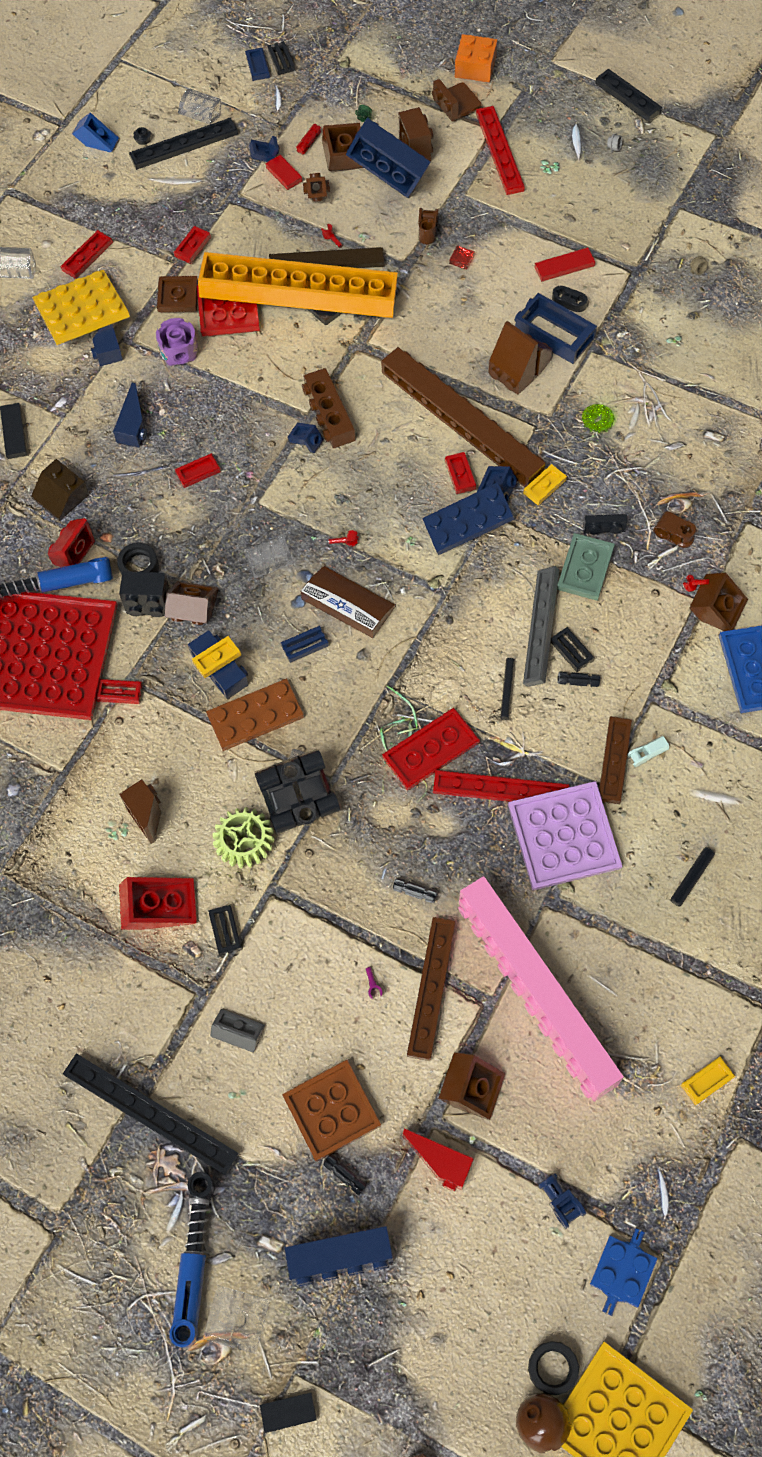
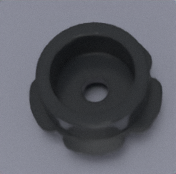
M139 127L134 131L133 138L139 145H146L150 142L151 132L147 128Z

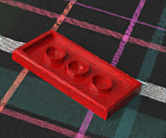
M453 707L383 753L382 758L408 791L434 774L435 770L442 769L478 745L480 740Z

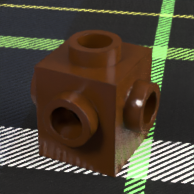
M321 173L309 174L310 178H306V182H303L304 194H308V198H312V202L323 201V197H327V192H330L329 180H325V176H321ZM314 183L319 184V190H313L312 186Z

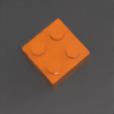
M462 34L455 59V78L490 83L497 54V39Z

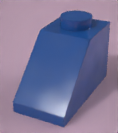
M91 112L79 120L72 133L86 147L111 152L119 139Z

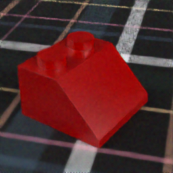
M87 519L72 520L61 530L60 536L55 543L51 544L48 550V556L52 564L58 567H65L82 562L95 542Z

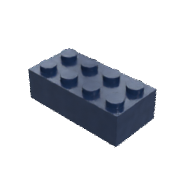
M368 117L357 132L346 153V156L407 198H409L431 163L424 156L414 151Z
M387 1226L284 1247L290 1281L296 1283L299 1287L314 1284L313 1279L322 1278L324 1282L339 1279L338 1274L348 1272L349 1276L360 1275L364 1273V1268L373 1267L374 1271L388 1269V1263H393Z

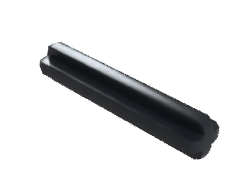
M705 847L671 897L670 901L678 907L682 906L713 859L715 852L712 849Z

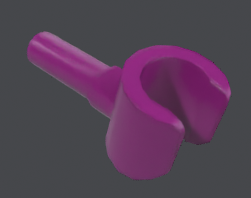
M368 967L366 968L370 986L368 996L373 1000L371 990L378 989L381 997L382 989L377 986L372 969Z

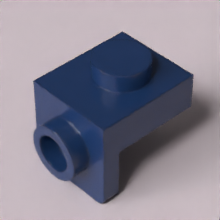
M272 136L269 143L251 140L249 144L251 159L268 162L279 154L280 147L275 136Z

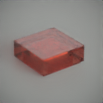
M457 245L449 259V264L467 270L474 258L475 251Z

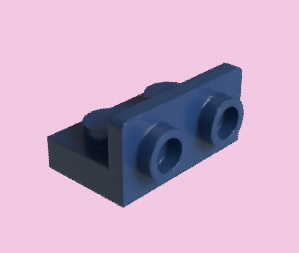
M488 466L477 492L498 482L508 503L513 488L517 483L516 476L510 467Z

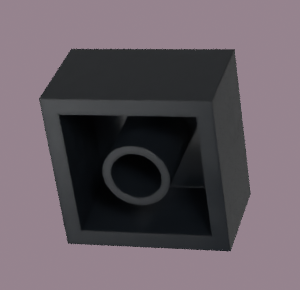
M122 571L119 595L126 614L136 617L141 615L162 617L165 616L166 592L170 587L165 573Z

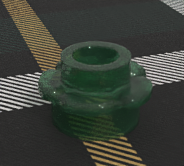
M359 105L358 110H355L357 119L361 122H365L367 117L370 120L372 119V109L370 107Z

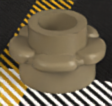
M703 256L695 257L690 263L692 274L701 275L708 267V262Z

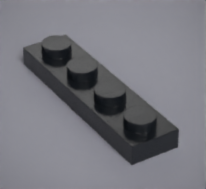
M610 69L605 70L596 77V85L648 122L661 113L662 106Z

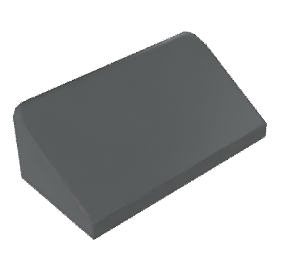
M221 1009L211 1026L210 1036L254 1052L265 1025Z

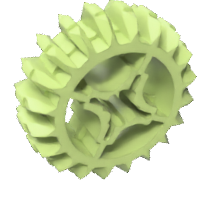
M246 807L240 813V810L236 808V814L232 815L228 811L227 819L220 817L222 825L215 824L217 832L213 833V839H215L213 846L218 848L216 853L218 856L222 855L223 862L229 860V864L232 867L238 862V866L241 869L244 863H247L248 867L251 868L252 861L255 860L257 864H260V856L263 858L268 857L266 851L272 850L270 843H274V837L271 836L274 830L270 827V821L265 820L263 813L257 816V810L254 809L249 813ZM253 825L262 832L261 840L252 834ZM227 836L235 841L234 850H231L226 845ZM247 848H254L250 851L244 852Z

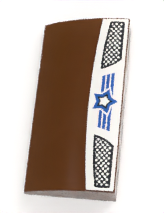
M325 566L318 570L300 591L303 601L372 639L396 607L394 603Z

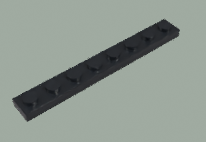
M77 1053L63 1072V1075L225 1176L228 1175L240 1155L235 1150Z

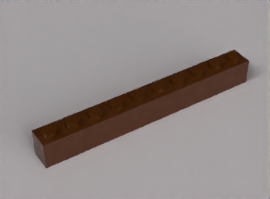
M397 347L381 360L382 374L497 466L510 467L516 476L517 482L522 486H528L545 470L546 463L540 456L533 454L525 444L519 443L511 433L500 428L496 421L490 420L479 408H475L465 397L457 394L450 385L443 383L436 374H432L422 363L414 360L407 351Z

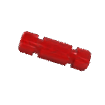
M313 124L310 127V130L307 131L296 146L298 153L302 155L306 153L307 148L312 145L321 133L320 125Z

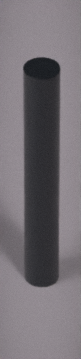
M506 658L501 720H509L514 658Z

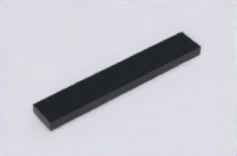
M230 117L129 152V156L135 169L138 170L238 135V130Z

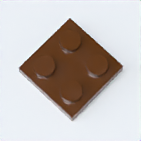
M159 276L157 311L196 312L197 276Z

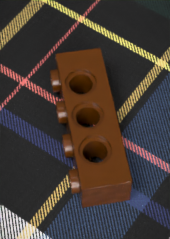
M323 368L303 375L304 384H302V390L304 395H308L310 398L309 405L311 410L317 413L316 420L319 427L323 426L325 441L330 442L333 449L354 442L355 429L327 369Z

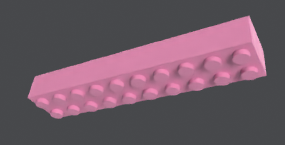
M483 876L460 890L459 912L464 919L468 918L473 924L471 929L476 937H481L486 943L484 948L489 956H494L499 962L497 966L504 977L508 976L512 981L511 987L518 997L521 995L525 1000L524 1006L531 1016L535 1015L538 1019L540 1031L545 1037L549 1036L551 1038L555 1053L559 1057H564L568 1063L566 1065L568 1072L573 1078L577 1076L582 1084L580 1088L587 1098L591 1097L595 1102L616 1088L624 1076L486 878Z

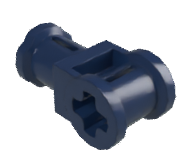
M555 1173L539 1184L538 1187L543 1189L552 1201L549 1205L553 1209V1213L560 1224L567 1229L569 1228V1223L579 1216L584 1217L586 1211L569 1189L565 1191L557 1179L558 1175ZM574 1209L571 1213L565 1215L568 1211Z

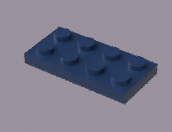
M498 482L422 518L438 555L515 520Z

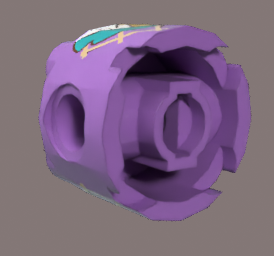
M171 318L161 324V328L156 331V340L162 358L170 366L194 361L197 357L198 342L193 325L189 321L188 323L184 322L182 318Z

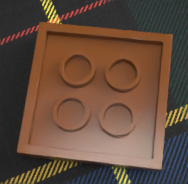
M348 1060L282 1094L315 1162L381 1127V1123Z

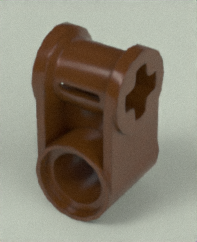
M419 208L418 238L422 244L428 245L435 241L439 209L434 211Z
M666 511L657 522L653 532L658 537L668 540L679 547L688 548L693 544L696 527L692 522Z

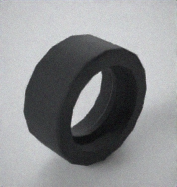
M141 542L132 543L120 551L117 564L121 575L122 571H129L126 568V564L132 557L137 555H144L150 559V565L140 572L158 573L159 561L157 555L148 544Z
M550 1341L541 1344L533 1351L529 1358L528 1372L531 1381L537 1389L546 1394L560 1395L574 1387L579 1376V1364L571 1348L561 1342ZM547 1352H558L568 1362L569 1374L561 1384L550 1385L544 1382L539 1375L538 1363Z

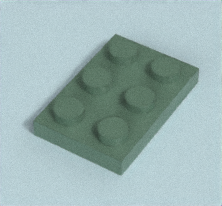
M574 533L557 590L598 601L615 544Z

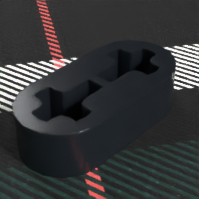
M562 285L555 287L552 292V301L571 311L583 312L587 307L588 298L582 292Z

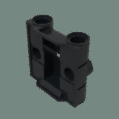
M314 749L255 771L254 774L260 791L263 794L276 834L296 828V826L311 824L314 820L319 819V817L322 818L341 811L336 795L330 790L323 770L325 769V764L319 749ZM294 765L296 768L295 774L290 777L285 776L284 769L286 766ZM296 781L304 799L301 802H298L292 785ZM310 808V816L306 819L300 818L299 813L301 809Z

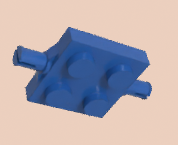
M636 1228L630 1242H623L609 1236L590 1283L591 1286L601 1290L608 1297L602 1312L606 1314L611 1304L608 1312L610 1316H613L612 1314L617 1302L628 1303L636 1308L639 1307L658 1259L644 1252L639 1247L645 1232L641 1231L636 1240L639 1229Z

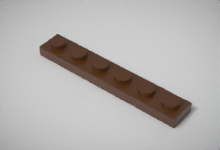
M437 917L432 918L407 1057L431 1061L456 921Z

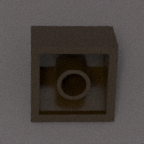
M55 459L41 471L31 497L56 519L61 521L89 496V492L84 480L59 460Z

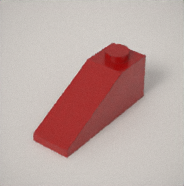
M404 1128L403 1138L436 1178L443 1182L442 1186L456 1192V1189L462 1190L474 1158Z

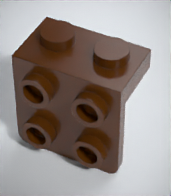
M440 79L433 81V99L451 121L481 108L480 100L464 82L447 88Z

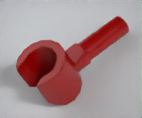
M327 224L328 230L321 228L324 239H331L339 248H342L343 245L334 235L331 224Z
M349 530L347 537L329 539V544L346 543L353 547L357 544L359 536H357V531Z
M688 575L686 577L688 582H683L685 590L691 592L697 588V585L709 584V579H694L693 575Z

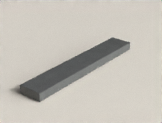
M556 566L537 571L523 684L527 687L546 682L559 569Z

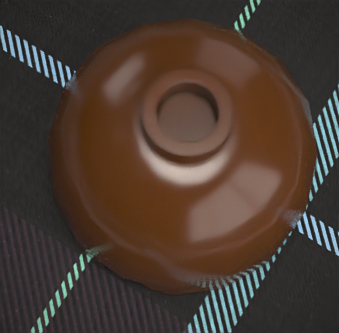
M536 1393L526 1398L520 1404L516 1414L518 1434L530 1449L538 1453H545L550 1450L556 1451L567 1441L570 1434L569 1412L557 1398L546 1393Z

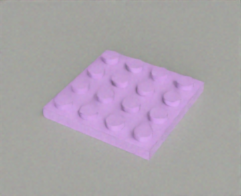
M596 781L508 802V808L533 891L622 868Z

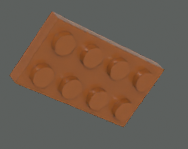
M287 678L206 711L222 751L304 718V714Z

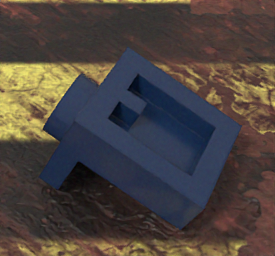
M298 422L287 437L290 443L306 445L310 453H315L324 439L316 425Z

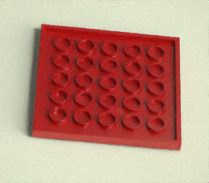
M22 592L21 595L13 594L12 597L8 595L4 596L3 599L0 598V710L92 720L99 681L102 678L118 607L117 602L34 592Z

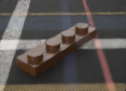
M612 716L609 718L599 785L602 802L620 805L632 724L630 719Z

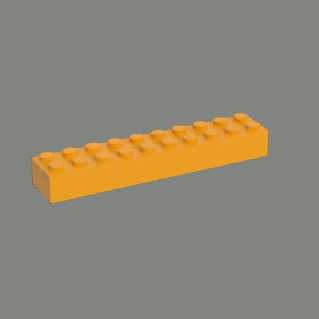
M204 252L198 278L199 297L393 318L398 272Z

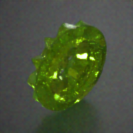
M593 404L583 411L581 421L584 423V428H589L590 432H607L613 425L614 414L605 405ZM601 415V420L595 423L594 419Z

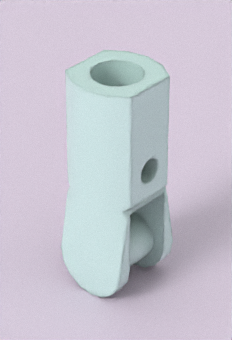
M660 736L643 746L633 749L627 756L634 761V767H638L651 758L669 750V744L664 736ZM643 752L645 756L641 757L639 753Z

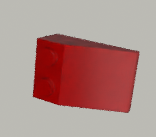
M126 877L119 884L121 930H147L197 923L194 878Z

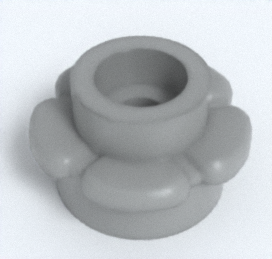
M615 133L608 138L607 146L611 149V152L620 151L623 141L622 136Z

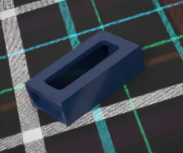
M537 293L533 299L530 298L526 307L519 311L514 319L515 327L525 334H529L532 338L546 343L552 348L554 354L572 364L576 362L596 336L597 325L540 293ZM538 316L577 337L572 345H569L531 322Z

